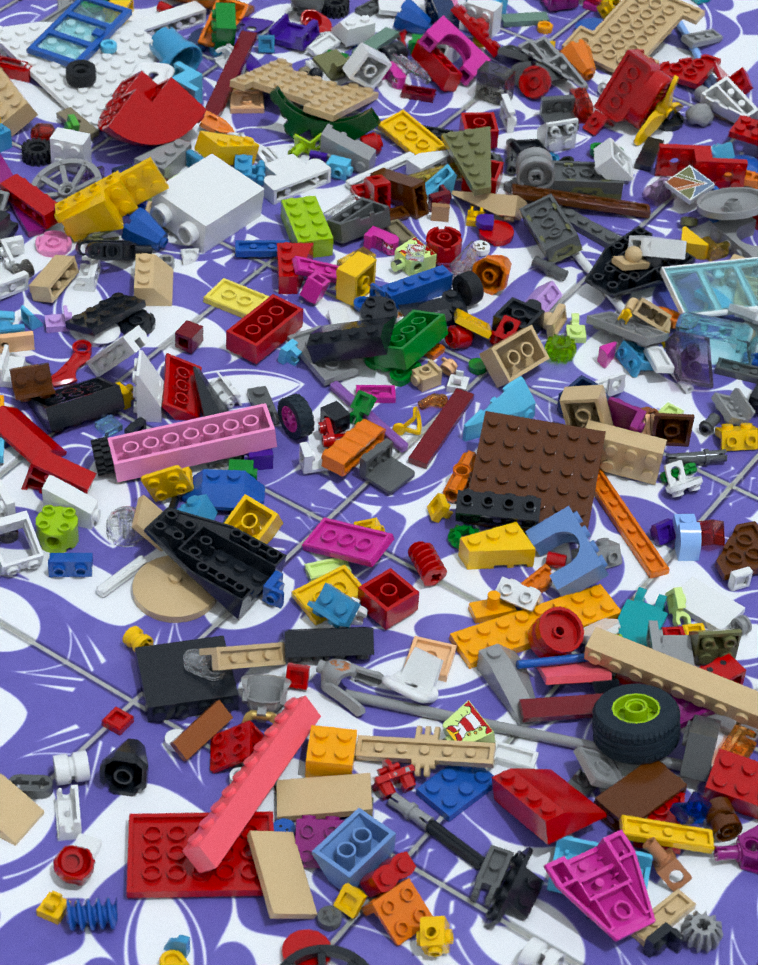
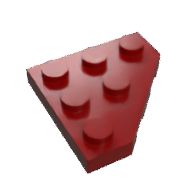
M705 54L700 55V58L697 59L688 57L678 59V62L670 63L669 61L662 62L659 67L662 72L672 79L675 75L678 76L677 84L697 89L713 73V63L721 64V58Z

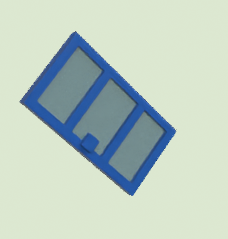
M75 0L26 51L31 55L67 66L74 60H89L100 48L101 42L109 39L132 16V9L105 0Z

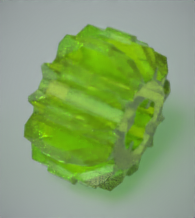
M554 334V336H549L544 346L551 362L556 361L558 364L560 362L567 364L568 361H572L577 351L575 339H570V335Z

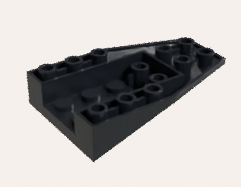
M637 226L603 250L585 278V283L614 299L665 284L660 274L662 267L695 264L696 257L687 252L685 253V259L642 256V258L650 262L648 269L622 271L612 264L611 261L613 256H625V251L629 245V236H652L651 232ZM680 275L671 277L674 281L690 275Z
M169 507L144 529V532L175 563L237 619L263 594V586L275 570L283 571L287 556L232 525Z

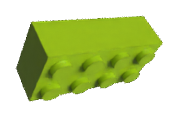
M316 196L281 200V219L290 242L314 243L313 258L333 256L334 238Z

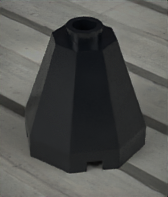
M128 738L102 760L100 764V782L103 785L106 783L112 794L133 797L140 789L143 790L147 787L149 765L145 746L137 739Z

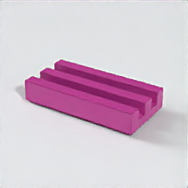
M356 385V394L358 390L371 394L377 398L375 403H396L395 385Z

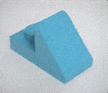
M449 164L425 182L426 194L428 196L431 193L439 192V185L442 184L452 195L457 175Z

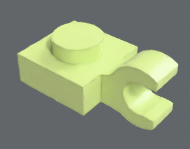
M571 313L570 325H566L567 343H586L585 325H579V313Z
M676 587L666 592L665 596H668L666 600L669 614L673 615L672 622L674 627L681 625L680 618L683 619L684 624H691L689 614L683 610L686 608V597L682 587Z

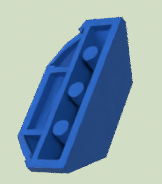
M203 469L193 476L194 490L182 494V501L187 502L191 496L207 494L216 510L233 511L244 494L264 504L265 486L246 471Z

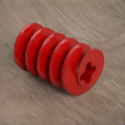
M418 541L409 547L408 555L425 586H433L445 578L447 570L433 544Z

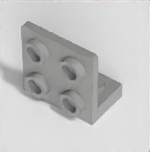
M658 621L648 622L646 634L647 647L695 666L689 635H663V631L659 630Z

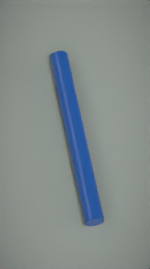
M585 653L517 660L516 667L517 669L589 661L584 659Z

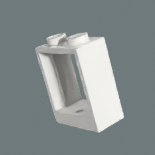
M27 510L0 518V534L23 528L33 556L5 563L0 551L1 576L6 574L9 576L15 575L20 570L26 568L35 569L43 562L44 554Z

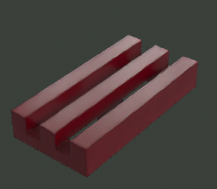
M404 84L401 98L433 103L437 89Z

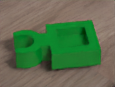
M358 390L350 406L353 409V412L350 413V423L352 424L355 418L354 424L361 422L364 414L369 416L377 398Z

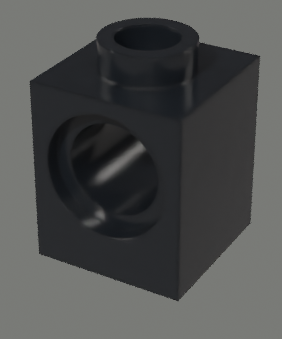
M338 401L320 407V422L324 418L329 417L334 434L350 429V413Z

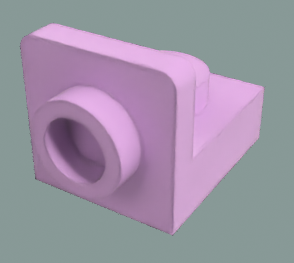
M67 305L63 306L64 314L44 315L46 333L70 331L66 329L65 321L72 318V312H68Z

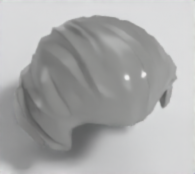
M706 103L695 104L685 112L690 124H698L703 128L707 124L708 126L711 125L714 119L711 106Z

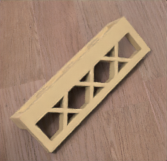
M284 642L199 649V656H212L213 671L286 664Z

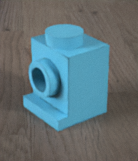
M331 155L326 163L331 168V177L346 181L353 173L351 159Z

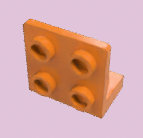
M410 878L398 882L394 888L380 894L361 908L365 916L372 913L378 916L396 946L415 935L417 931H420V917L432 916Z

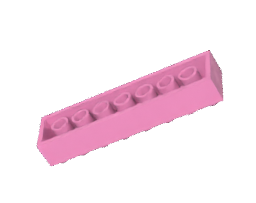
M266 403L108 438L117 483L140 478L143 475L174 465H179L181 468L277 447L275 427Z

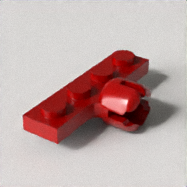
M456 4L450 11L470 31L471 35L493 57H496L500 45L489 37L490 26L488 22L486 23V19L470 17L463 5Z

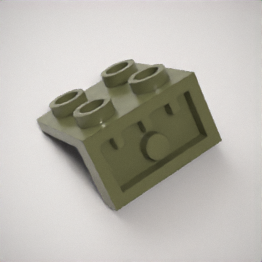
M335 49L313 57L314 63L323 70L331 81L347 76L342 67L350 56L345 58Z

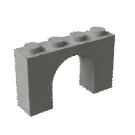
M753 217L738 220H721L712 224L710 239L731 256L736 254L745 258L758 257V246L749 245L741 241V239L754 235L756 220ZM758 267L752 269V274L755 276L758 275Z

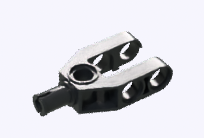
M83 239L78 241L75 247L77 254L81 256L86 255L95 260H136V254H152L151 245H136L137 243L127 240ZM83 243L88 244L85 253H82L80 249Z

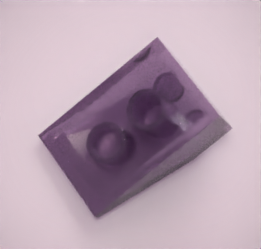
M675 331L665 341V348L669 359L675 367L673 374L677 382L712 389L714 385L710 337Z

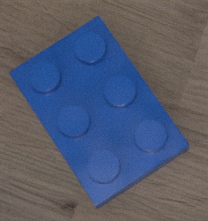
M448 765L416 788V795L450 822L493 789L492 777L494 775L482 767Z

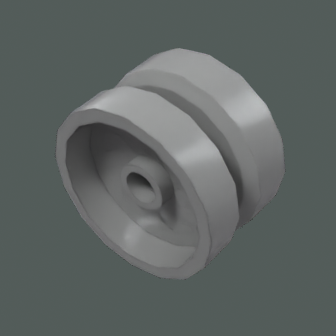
M540 147L527 148L518 154L515 160L518 184L545 189L551 187L555 180L554 163L551 154Z

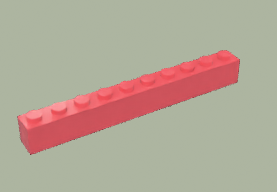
M306 695L297 699L293 697L284 704L285 708L274 718L275 722L264 732L265 736L254 746L253 753L244 760L241 770L234 774L231 784L222 791L221 798L211 806V812L199 823L200 827L196 833L188 838V844L183 849V853L199 873L217 868L309 735L311 725H315L320 719L321 715Z

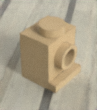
M432 359L428 360L427 364L412 370L411 382L421 392L441 385L442 369Z

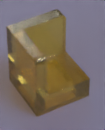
M709 236L702 238L709 244L706 258L709 262L728 256L730 246L728 241L716 244Z

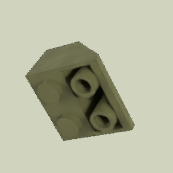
M727 628L689 631L694 664L707 665L716 658L723 657L728 653L736 659L742 635L741 629Z

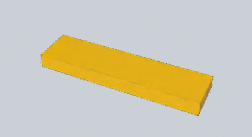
M621 815L619 819L620 830L622 829L629 841L645 843L649 838L655 837L661 846L712 854L715 849L712 829Z

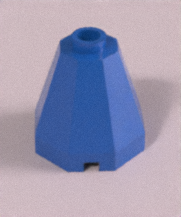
M405 0L400 7L402 10L395 17L393 28L399 32L405 29L406 33L424 35L433 25V21L413 0Z
M139 207L129 217L132 221L130 224H125L121 238L137 243L136 245H151L152 249L155 250L165 248L169 241L167 239L168 234L148 211Z

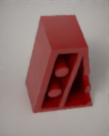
M277 243L279 294L298 293L304 281V276L295 274L292 259L295 256L313 260L314 243Z
M40 447L30 464L21 489H36L42 494V488L48 476L52 475L88 494L97 473Z

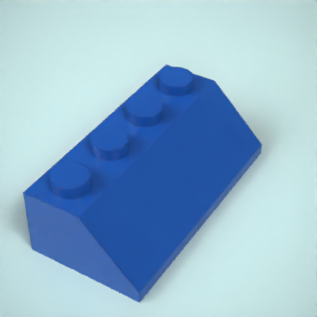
M440 265L380 287L386 291L385 297L394 300L395 306L399 309L398 305L430 300L442 296L447 290H452L453 274L444 265ZM375 290V295L380 296V293Z

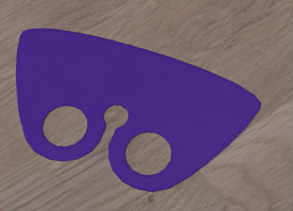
M244 17L236 25V30L241 28L240 24H245L243 26L244 31L259 32L272 25L274 21ZM253 26L257 29L254 31L247 30V27Z

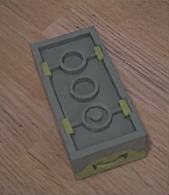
M553 161L555 180L550 189L621 200L623 181L606 180L602 175H598L594 169L595 162Z
M552 194L519 209L525 226L548 262H559L583 250L577 232Z

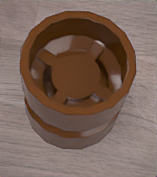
M717 797L708 801L703 806L702 814L709 828L713 830V836L716 841L727 842L740 835L743 826L728 798Z

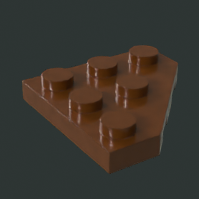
M756 521L737 524L733 534L723 547L722 553L718 556L715 568L723 581L729 580L731 571L745 567L752 569V575L758 574V524Z

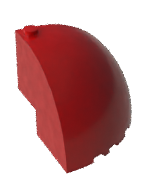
M141 70L121 81L111 95L113 98L105 105L107 110L101 112L99 117L101 120L98 121L97 126L105 134L118 141L136 146H156L172 142L187 134L197 123L199 124L205 116L203 114L207 109L172 77L156 84Z

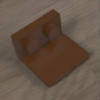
M49 362L9 369L16 400L27 402L31 401L33 397L44 399L51 397V394H55Z

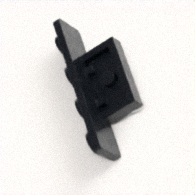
M531 847L522 852L519 850L511 860L513 864L505 873L504 883L494 896L496 899L495 903L486 913L485 928L489 929L500 923L506 909L521 921L529 917L544 883L542 879L526 867L533 852Z

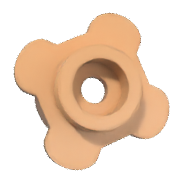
M442 357L441 361L443 363L440 365L442 372L447 376H450V374L456 375L457 363L452 359Z

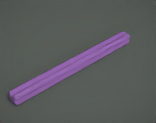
M338 381L331 383L330 390L350 407L355 396ZM371 411L369 416L363 415V419H367L386 429L384 438L393 441V446L399 452L403 453L408 449V443Z

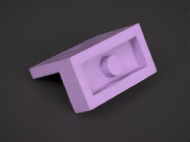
M552 280L537 287L525 302L529 299L538 300L542 304L541 309L549 312L563 294Z

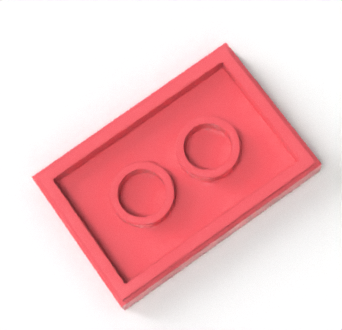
M590 662L537 667L546 685L612 680V672L608 668Z

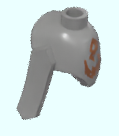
M331 659L327 662L320 660L316 667V672L321 674V689L323 692L343 704L355 716L366 713L365 708L351 695L338 687L340 681L346 676H351L367 685L378 686L382 683V677L384 676L381 672L363 668L344 659Z

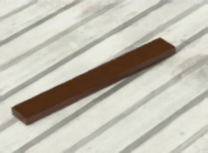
M512 184L511 195H518L524 200L536 201L552 194L558 205L650 218L651 214L650 205L645 203Z

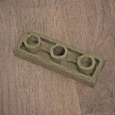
M69 107L56 112L57 118L63 123L67 121L68 114H75L80 124L79 132L91 134V140L99 136V130L73 108Z

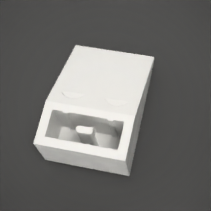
M139 350V356L134 360V370L137 371H133L132 382L136 385L133 387V398L137 400L134 401L133 411L137 413V418L142 417L146 419V422H161L164 381L145 353Z

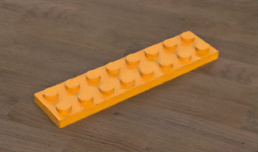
M598 584L581 592L540 603V605L535 606L533 612L522 609L450 633L449 640L453 645H457V652L468 668L472 669L477 667L479 650L492 645L500 644L516 653L531 649L528 641L529 628L537 618L552 607L561 606L570 609L579 617L583 628L604 618L618 619L621 610L603 586Z

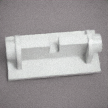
M217 371L216 373L219 377L210 381L213 389L220 395L219 397L227 408H232L237 402L242 406L238 399L241 397L235 387L231 388L232 383L227 376L222 377Z

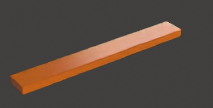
M599 468L594 496L648 577L651 579L669 574V567L602 469Z

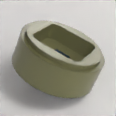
M681 217L680 224L691 229L694 226H698V218Z

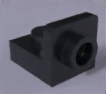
M665 922L646 938L643 953L648 958H651L656 953H662L668 946L678 954L682 949L684 937L679 930Z

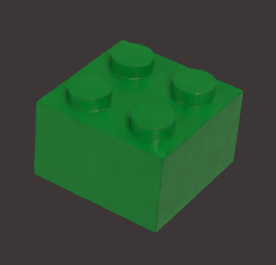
M216 2L215 9H212V19L214 20H211V30L214 33H211V42H214V49L226 46L228 43L234 47L236 35L235 3Z

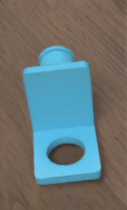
M731 142L717 143V146L714 144L711 148L713 158H735Z

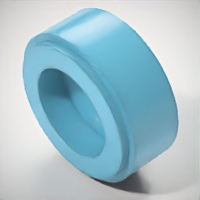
M112 39L103 40L100 44L103 53L112 54L117 51V43Z

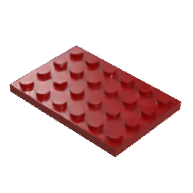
M273 811L255 812L217 868L199 873L183 853V849L188 844V838L196 833L200 827L199 823L210 812L129 814L127 898L264 896L247 834L250 831H274Z

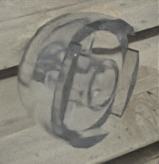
M121 506L116 508L106 520V536L108 540L109 538L113 540V544L116 546L133 547L141 539L142 542L145 540L143 536L132 528L135 507Z

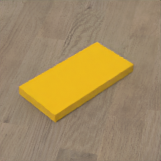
M404 109L381 121L377 127L406 153L412 152V154L417 155L419 153L447 150L439 138Z

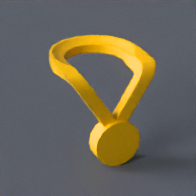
M413 407V417L404 424L395 423L392 429L399 436L403 435L404 432L421 435L422 422L418 407ZM417 418V430L408 428Z

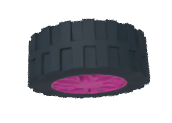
M296 393L280 399L277 405L278 416L285 433L293 440L311 435L315 429L314 415L305 398Z

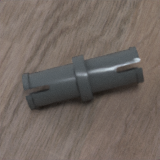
M535 256L531 263L532 267L544 271L546 275H552L562 281H565L568 276V270L558 267L554 262H548L538 256Z

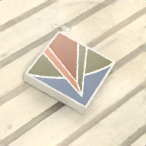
M690 165L665 182L666 188L689 205L703 194L714 189L715 183Z

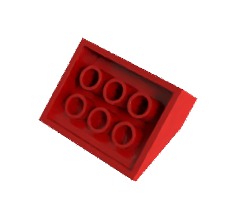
M510 768L492 777L494 800L547 845L607 817L605 811L551 769Z

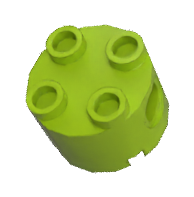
M46 505L42 508L35 522L36 536L42 549L49 553L67 552L66 549L71 547L72 550L79 542V529L75 509Z

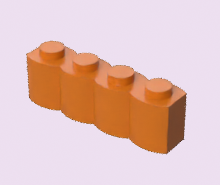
M367 419L357 422L354 428L346 431L342 438L334 442L333 446L323 451L321 466L342 477L345 476L352 467L360 463V458L364 453L369 452L378 443L384 441L386 429Z

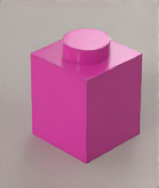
M315 271L308 276L299 295L304 297L307 302L316 304L323 298L331 281Z

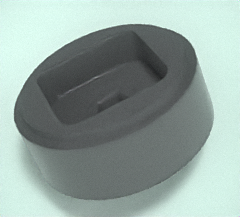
M335 906L322 907L317 914L318 926L325 931L338 929L342 923L341 911Z

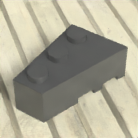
M696 714L693 721L688 720L682 741V746H686L679 776L707 782L721 720Z

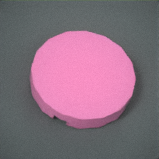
M46 231L41 237L39 235L36 238L35 247L39 254L53 258L55 255H66L70 252L72 240L70 236H66L62 231Z

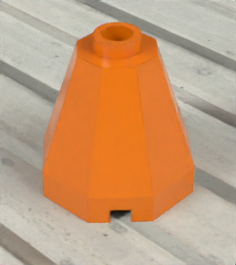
M579 39L578 43L572 41L560 53L564 54L584 80H590L596 72L591 47L583 39Z
M487 255L473 264L472 272L476 273L480 278L484 293L493 295L507 287L512 263L508 257L503 255Z

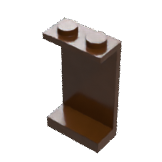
M656 761L640 765L595 797L594 804L606 812L607 817L601 819V821L614 832L620 830L619 819L621 815L646 818L678 793H686L687 784L682 778L670 771L664 763Z

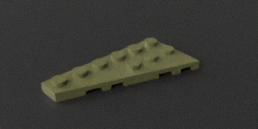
M491 126L465 129L457 132L451 131L442 134V142L473 195L491 193Z

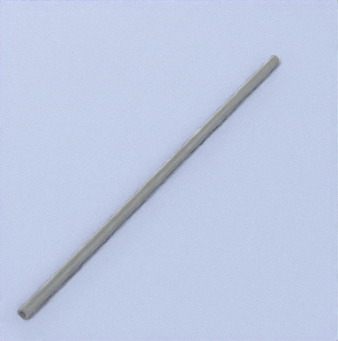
M348 689L345 691L360 704L440 721H446L455 713L453 711ZM483 718L490 728L497 733L573 749L581 746L601 752L595 745V742L591 740ZM667 756L659 760L668 769L681 771L683 760Z

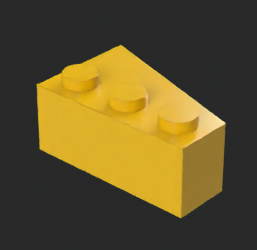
M199 131L194 150L204 158L213 154L228 165H235V155H252V164H254L260 145L249 136L242 137Z
M513 522L461 537L458 556L467 570L494 569V566L506 565L507 568H514V565L526 564L527 567H533L536 549L519 524Z

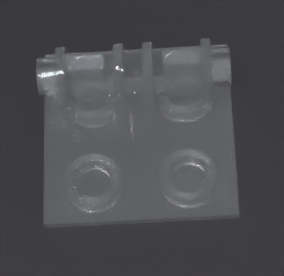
M471 241L450 264L453 278L463 272L472 271L473 264L479 260L474 241Z

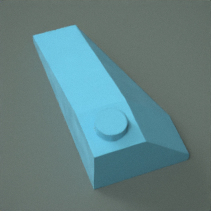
M519 376L502 388L504 392L498 398L493 397L485 410L480 409L464 424L463 440L465 442L480 438L485 411L530 419L534 418L536 402L523 377Z

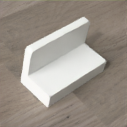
M4 345L0 359V387L12 388L9 369L25 366L26 360L25 357L10 356L9 345Z

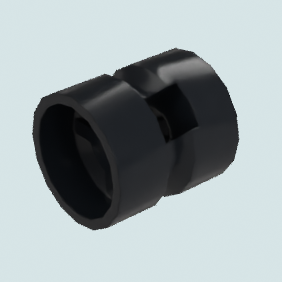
M397 41L378 49L379 52L386 55L389 61H395L397 64L406 61L408 58L407 48L402 41Z

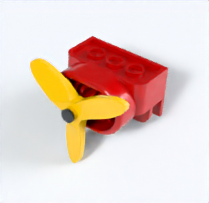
M628 49L598 98L594 108L615 122L627 121L639 129L634 139V144L639 146L659 128L664 119L670 120L674 114L683 108V105L679 102H673V94L679 77L675 75L672 79L662 72L655 59L643 54L645 50Z

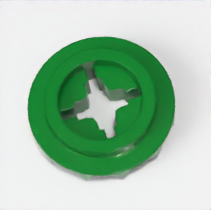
M456 524L454 528H450L448 541L453 547L459 549L461 535L475 534L479 532V529H474L473 525L466 526L463 524L459 526Z

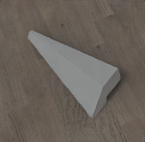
M546 36L535 41L529 39L518 45V48L579 87L585 90L588 89L586 81L564 54H559Z

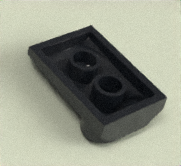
M455 290L445 291L441 298L398 305L404 317L412 310L445 314L447 327L459 325L454 320L456 309L468 313L461 295Z

